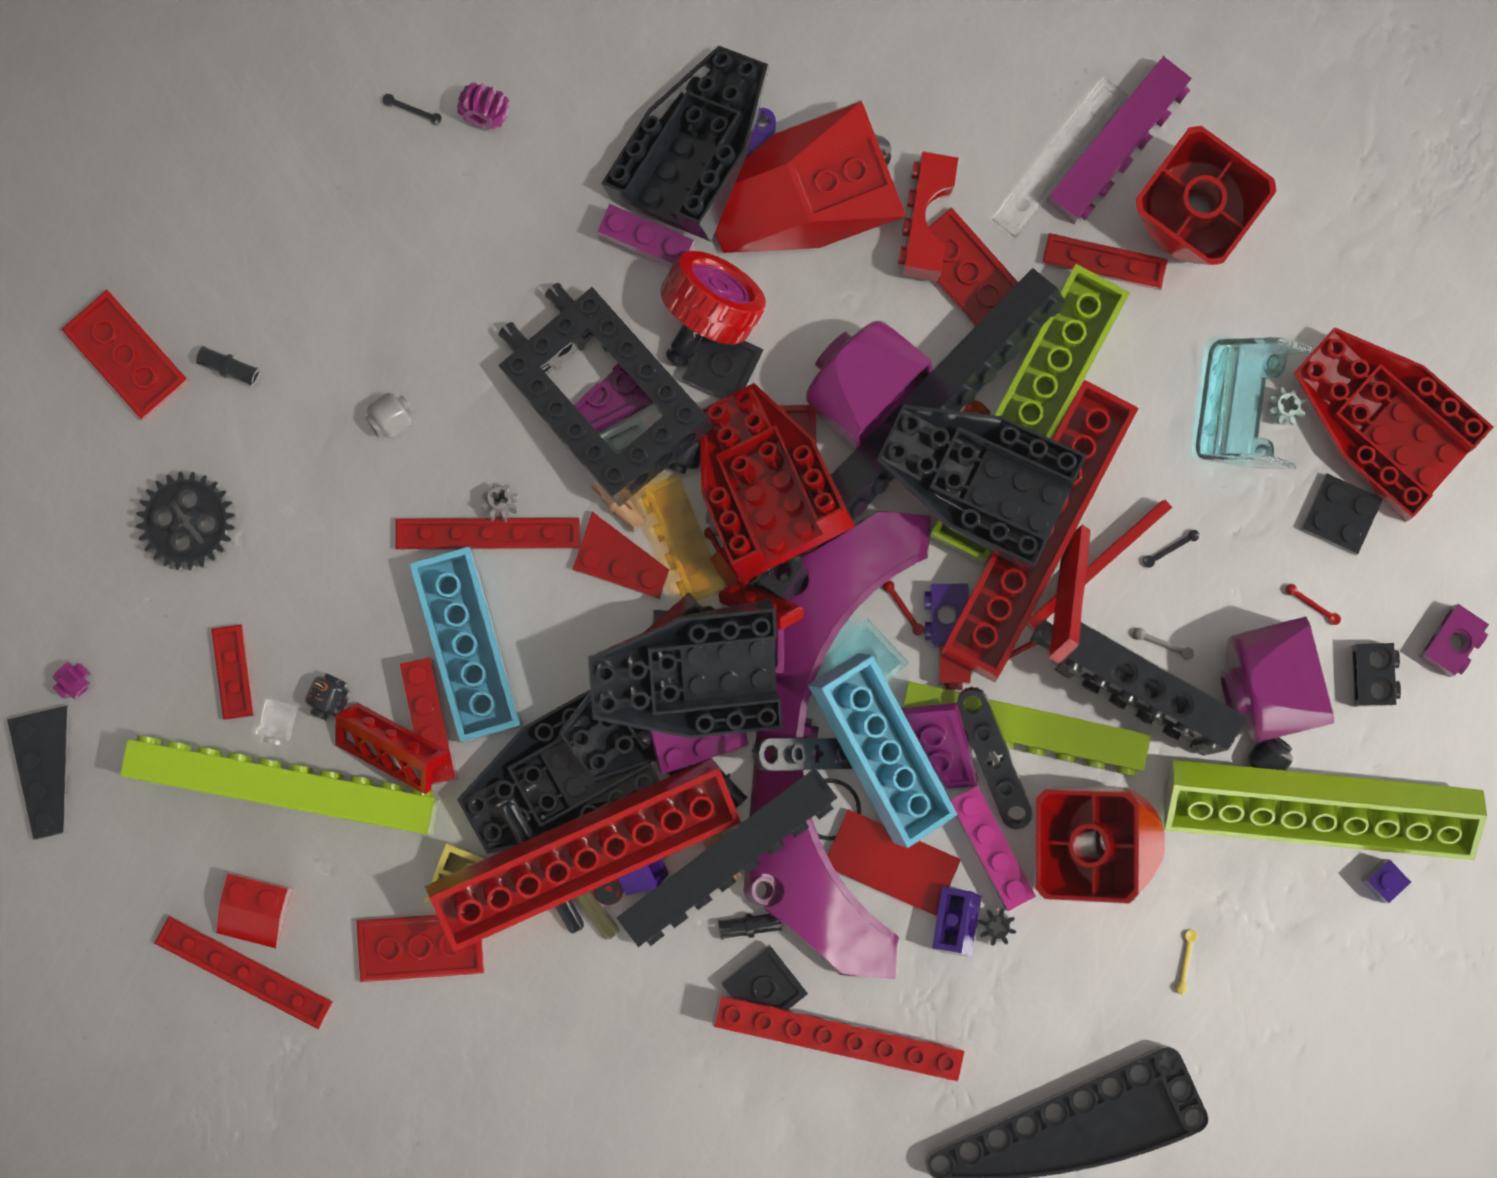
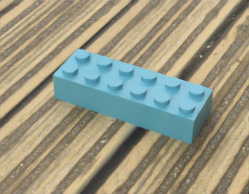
M466 547L410 563L460 743H468L523 727L472 549Z
M857 653L808 685L893 843L909 848L958 815L872 655Z

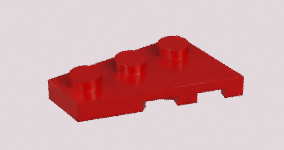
M592 511L573 570L660 599L670 570Z

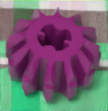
M470 83V85H465L458 98V114L463 116L465 121L473 123V126L478 125L483 129L487 127L492 130L502 127L503 122L506 121L510 100L504 96L502 91H497L494 87L486 86L484 83L480 85Z

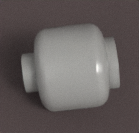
M386 393L368 406V416L365 419L379 438L381 436L393 438L410 426L411 417L409 413L413 409L403 396L397 398L392 393Z

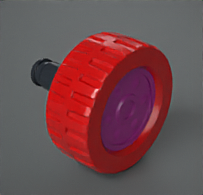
M687 251L681 254L667 273L660 290L664 305L682 323L681 328L671 343V348H668L666 351L667 359L676 366H686L688 358L693 355L703 337L724 344L744 342L757 326L766 308V298L760 287L741 269L718 256L701 251Z

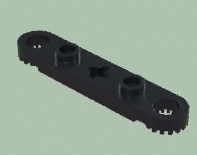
M973 686L965 688L958 695L957 703L968 737L1004 824L1012 829H1022L1031 822L1032 807L994 711L991 708L986 693L982 689ZM975 696L980 699L981 706L975 711L968 710L964 705V700L967 697ZM995 751L996 755H1002L999 764L995 765L993 761H987L990 758V752ZM1014 806L1022 807L1026 812L1025 816L1020 818V820L1012 819L1008 814L1010 808Z
M837 738L761 739L753 745L754 749L751 750L753 752V755H751V758L754 759L752 761L753 764H756L755 767L763 771L813 770L814 768L817 770L853 769ZM766 748H769L768 750L771 751L769 754L772 755V757H769L771 760H768V763L764 757ZM811 751H815V757H811Z

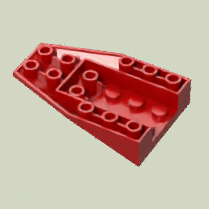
M858 100L775 133L745 158L715 231L723 253L821 248L906 217L863 101Z
M1336 327L1329 332L1293 373L1342 458L1405 522L1416 516L1431 499L1432 493L1464 457L1473 451L1494 428L1493 425L1424 365Z
M755 383L702 409L714 428L700 439L701 494L730 563L743 582L855 527L814 439Z

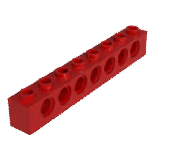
M718 994L712 1026L715 1028L956 1082L959 1080L965 1053L964 1050L952 1046Z

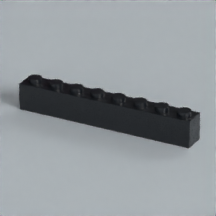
M814 768L657 886L656 889H653L616 917L638 948L645 942L652 946L665 936L662 932L665 927L671 924L673 928H676L689 918L685 912L693 906L700 910L713 900L709 894L717 888L724 892L737 882L733 876L741 870L748 874L761 864L758 860L761 855L767 852L772 856L784 847L785 844L782 840L789 834L796 838L807 830L809 825L806 822L816 815L820 820L834 809L831 803L838 797L818 770Z

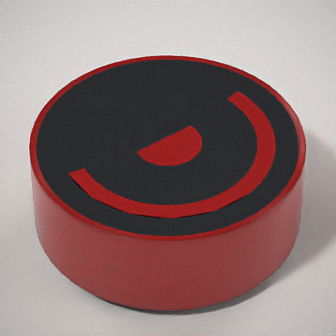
M617 879L593 889L595 899L603 905L618 903L624 894V890Z

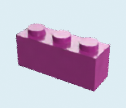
M609 204L597 231L599 239L669 269L681 254L693 251L695 247L694 239L612 204Z

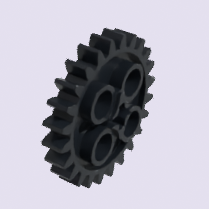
M180 471L178 473V480L175 481L168 474L166 475V485L157 480L155 481L158 488L156 492L149 489L146 490L147 494L151 497L149 501L140 500V503L146 509L145 511L136 512L137 516L144 519V522L137 524L136 528L145 530V533L138 539L142 542L149 541L150 543L144 550L148 553L156 550L153 559L157 562L165 557L164 566L167 568L174 561L178 571L183 569L184 563L187 564L190 571H194L195 562H198L202 568H207V558L214 562L218 561L215 555L217 550L226 554L227 551L222 546L223 542L233 543V540L227 536L228 531H237L236 527L229 524V521L237 518V515L228 513L227 510L232 508L234 503L232 501L224 502L223 500L227 497L228 492L223 490L217 493L220 484L215 481L208 486L209 477L206 475L198 481L197 473L191 472L189 479H186L185 474ZM194 492L197 496L196 504L190 508L184 507V496ZM171 499L175 500L183 514L192 517L189 520L190 524L203 538L202 544L198 543L190 529L182 525L183 519L170 505ZM169 510L172 514L171 522L166 526H160L158 522L161 512ZM206 517H213L215 520V526L210 532H203L201 529V522ZM182 535H188L190 538L189 547L179 551L176 547L177 539Z

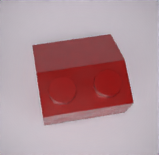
M227 873L219 903L216 933L277 949L293 888L235 873Z

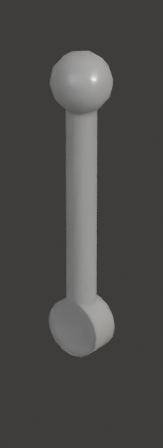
M1142 628L1134 630L1133 635L1137 640H1148L1180 653L1187 660L1194 656V650L1190 647L1181 648L1145 633Z

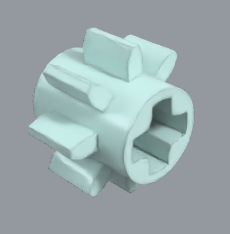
M1282 387L1279 389L1280 398L1271 396L1268 399L1274 404L1273 408L1268 411V414H1275L1278 417V425L1287 419L1290 425H1294L1296 421L1294 415L1303 417L1306 414L1300 408L1307 400L1306 398L1299 399L1296 395V388L1291 393H1286ZM1286 400L1291 402V410L1288 413L1283 411L1284 405L1281 404Z

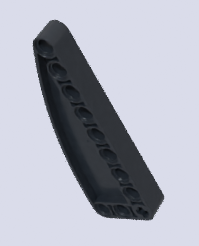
M1163 1045L933 1149L926 1156L925 1165L927 1171L934 1178H1035L1064 1174L1119 1162L1176 1143L1204 1130L1209 1118L1180 1053L1170 1046ZM1165 1052L1169 1056L1173 1055L1169 1068L1159 1064L1163 1060L1162 1054ZM1135 1065H1143L1146 1071L1144 1079L1139 1082L1133 1081L1130 1076L1131 1069ZM1115 1078L1118 1084L1117 1090L1110 1095L1104 1094L1102 1090L1104 1080ZM1180 1080L1184 1081L1187 1085V1092L1182 1097H1174L1172 1094L1173 1084ZM1079 1091H1087L1089 1094L1088 1104L1085 1107H1076L1073 1101L1075 1094ZM1058 1104L1061 1107L1060 1117L1053 1121L1048 1120L1045 1116L1047 1106ZM1192 1109L1198 1110L1200 1114L1199 1122L1194 1126H1188L1185 1122L1186 1113ZM1022 1117H1030L1033 1121V1128L1028 1133H1020L1017 1130V1122ZM993 1130L1004 1132L1005 1139L1000 1146L989 1144L988 1137ZM965 1143H973L976 1146V1154L971 1159H964L960 1156V1148ZM936 1156H944L948 1159V1167L942 1172H936L931 1167L932 1160Z

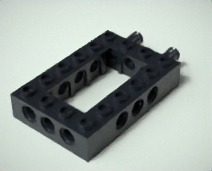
M556 283L552 287L559 296L549 288L545 293V297L561 313L529 340L524 337L513 322L505 325L512 336L502 327L498 336L514 352L498 366L513 386L620 507L714 427L702 409L593 287L574 301L562 285ZM594 336L605 352L608 351L613 356L621 370L630 375L643 395L646 394L662 415L658 421L619 454L612 450L548 376L554 369L558 371L562 367L560 364L578 349L580 351L585 348L584 344Z
M1044 619L1041 624H1038L1029 640L1050 651L1053 624ZM1082 622L1078 646L1061 662L1051 661V663L1056 665L1054 670L1068 679L1074 676L1083 681L1081 686L1094 694H1098L1099 691L1110 696L1108 701L1122 710L1126 706L1137 712L1136 718L1148 725H1151L1153 721L1164 727L1162 733L1177 741L1180 737L1191 743L1189 748L1202 756L1228 751L1247 719L1245 715ZM1116 672L1119 673L1121 681L1117 679ZM1143 687L1148 692V697L1145 695Z

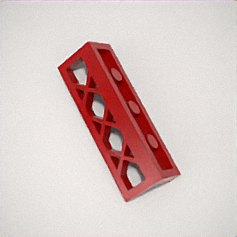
M358 702L344 709L335 717L336 746L423 794L432 791V770L447 762V750ZM346 731L350 732L355 743L346 739ZM366 741L372 744L378 756L371 752ZM389 754L395 757L401 768L394 765ZM411 766L421 771V779L417 778Z

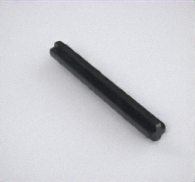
M514 800L507 801L500 806V812L518 844L535 837ZM572 900L555 907L570 933H576L584 928V921Z

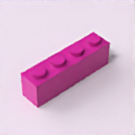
M978 786L951 799L950 801L958 814L956 817L1005 910L1010 911L1035 898L1036 895Z

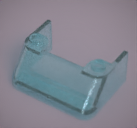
M1281 337L1220 339L1214 342L1208 353L1196 439L1197 455L1201 459L1211 462L1258 469H1296L1295 462L1274 457L1273 443L1268 439L1258 438L1266 379H1275L1284 372L1288 354H1311L1312 347Z

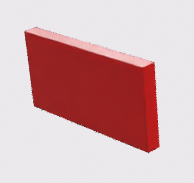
M951 207L929 226L934 236L946 243L942 271L936 284L968 320L976 326L1018 281Z
M107 289L61 329L142 421L189 381Z
M849 809L827 855L836 872L935 916L938 914L942 887H950L961 859L921 841L916 842L909 848L895 844L883 824Z
M437 914L356 920L360 982L485 973L483 939L453 953Z

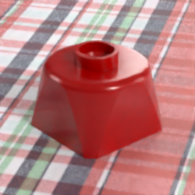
M1194 126L1186 130L1136 197V207L1139 217L1151 239L1169 255L1189 263L1217 265L1226 261L1277 192L1276 183L1273 177L1206 128ZM1193 196L1205 198L1209 203L1210 213H1200L1193 209L1188 198Z
M1089 786L1044 789L1037 796L1036 890L1044 899L1130 904L1159 871L1165 853L1163 824L1151 803L1136 791L1127 787Z

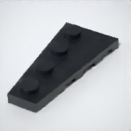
M68 705L7 719L33 840L66 833L67 745H69L68 717L70 714V706Z

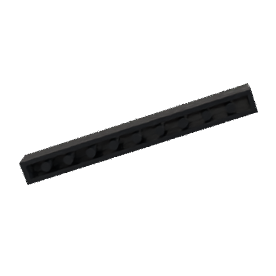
M1034 268L1001 299L831 474L852 520L862 515L875 497L883 493L894 479L877 462V458L902 406L911 405L960 411L964 406L973 401L980 389L986 383L991 382L996 377L997 372L1008 361L1016 357L1019 349L1029 339L1034 338L1038 334L1040 328L1050 317L1055 316L1060 311L1066 301L1059 289Z

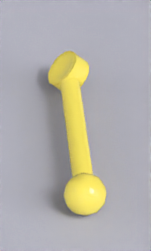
M1188 930L1184 935L1187 943L1180 982L1176 984V992L1179 994H1185L1188 990L1186 978L1193 942L1197 940V933L1194 930Z

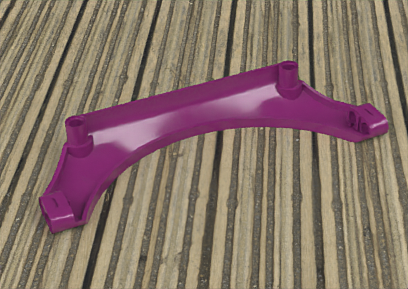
M875 511L855 524V527L841 533L801 557L805 560L802 566L810 572L790 602L803 607L804 617L784 628V673L776 674L777 692L781 698L783 728L756 731L755 744L761 739L803 738L807 707L811 696V690L808 685L815 681L830 646L851 615L874 591L895 575L928 558L931 527L930 516ZM783 568L780 571L779 578L781 579L783 574L790 577L791 568ZM770 589L767 590V592L782 598ZM766 748L764 751V757L767 763L768 760H771L769 759V757H772V755L769 754L771 753V751L768 750L769 748ZM753 764L749 817L804 776V771H763L756 768V764ZM812 818L806 822L809 825L807 830L796 838L789 834L782 840L785 844L784 847L772 856L765 852L758 858L761 864L748 874H745L743 892L746 899L753 903L763 904V908L803 940L839 975L896 979L899 936L871 915L849 891L830 862L821 844ZM762 881L766 886V892L763 897L759 898L755 889L757 884Z

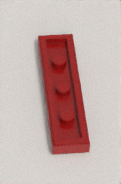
M1052 233L1048 234L1042 260L1044 265L1071 271L1075 264H1078L1102 278L1156 290L1162 289L1168 259Z

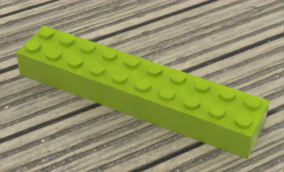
M1075 264L1060 292L1066 302L1062 305L1060 311L1055 316L1050 317L1040 329L995 413L996 416L1007 418L1050 439L1053 438L1130 294L1127 290L1078 264ZM938 519L930 534V538L981 565L986 563L992 552L951 530L940 519Z
M137 735L136 741L127 739L120 773L121 777L425 835L434 834L440 799L433 798L434 791L423 794L413 788L412 793L403 792V785L382 782L380 788L372 786L373 780L351 776V781L349 782L342 780L343 774L321 770L320 776L312 775L313 768L290 764L289 770L281 769L282 762L260 758L259 764L251 763L252 757L229 752L228 758L221 757L222 751L198 747V752H192V745L168 741L167 747L160 746L161 739Z
M1173 760L1164 801V826L1166 831L1475 860L1487 819L1484 790L1181 760Z

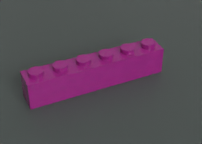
M1163 56L1056 186L1046 202L1074 224L1080 217L1085 221L1096 208L1093 201L1100 194L1102 197H1105L1114 186L1115 182L1111 179L1118 171L1123 174L1134 161L1130 157L1137 148L1142 151L1153 138L1150 131L1156 124L1161 128L1172 113L1168 109L1175 101L1181 104L1189 94L1191 89L1187 86L1192 78Z

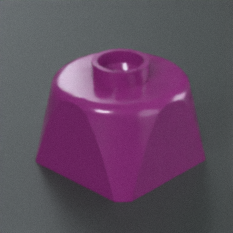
M881 320L873 321L853 336L848 332L842 333L822 352L815 363V366L820 371L807 389L806 401L841 439L855 451L932 371V361Z
M1307 616L1239 633L1228 638L1226 644L1228 669L1220 671L1221 687L1226 705L1247 717L1244 726L1252 740L1261 742L1334 724V713Z

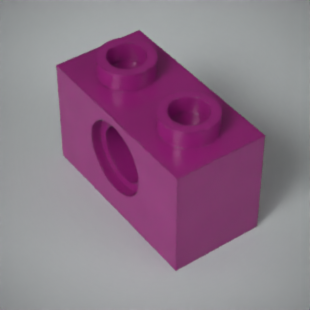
M1460 604L1453 605L1419 657L1448 677L1456 676L1457 673L1462 675L1471 662L1468 656L1474 647L1479 649L1488 637L1485 630L1489 624ZM1453 634L1459 635L1463 640V646L1459 651L1453 649L1450 645V638Z

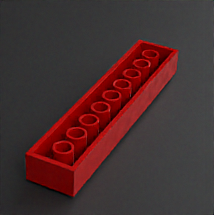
M1084 379L1053 440L1087 456L1033 573L992 553L940 653L941 655L994 683L997 681L1139 407Z
M710 758L424 887L454 953L736 826L741 821L721 771Z

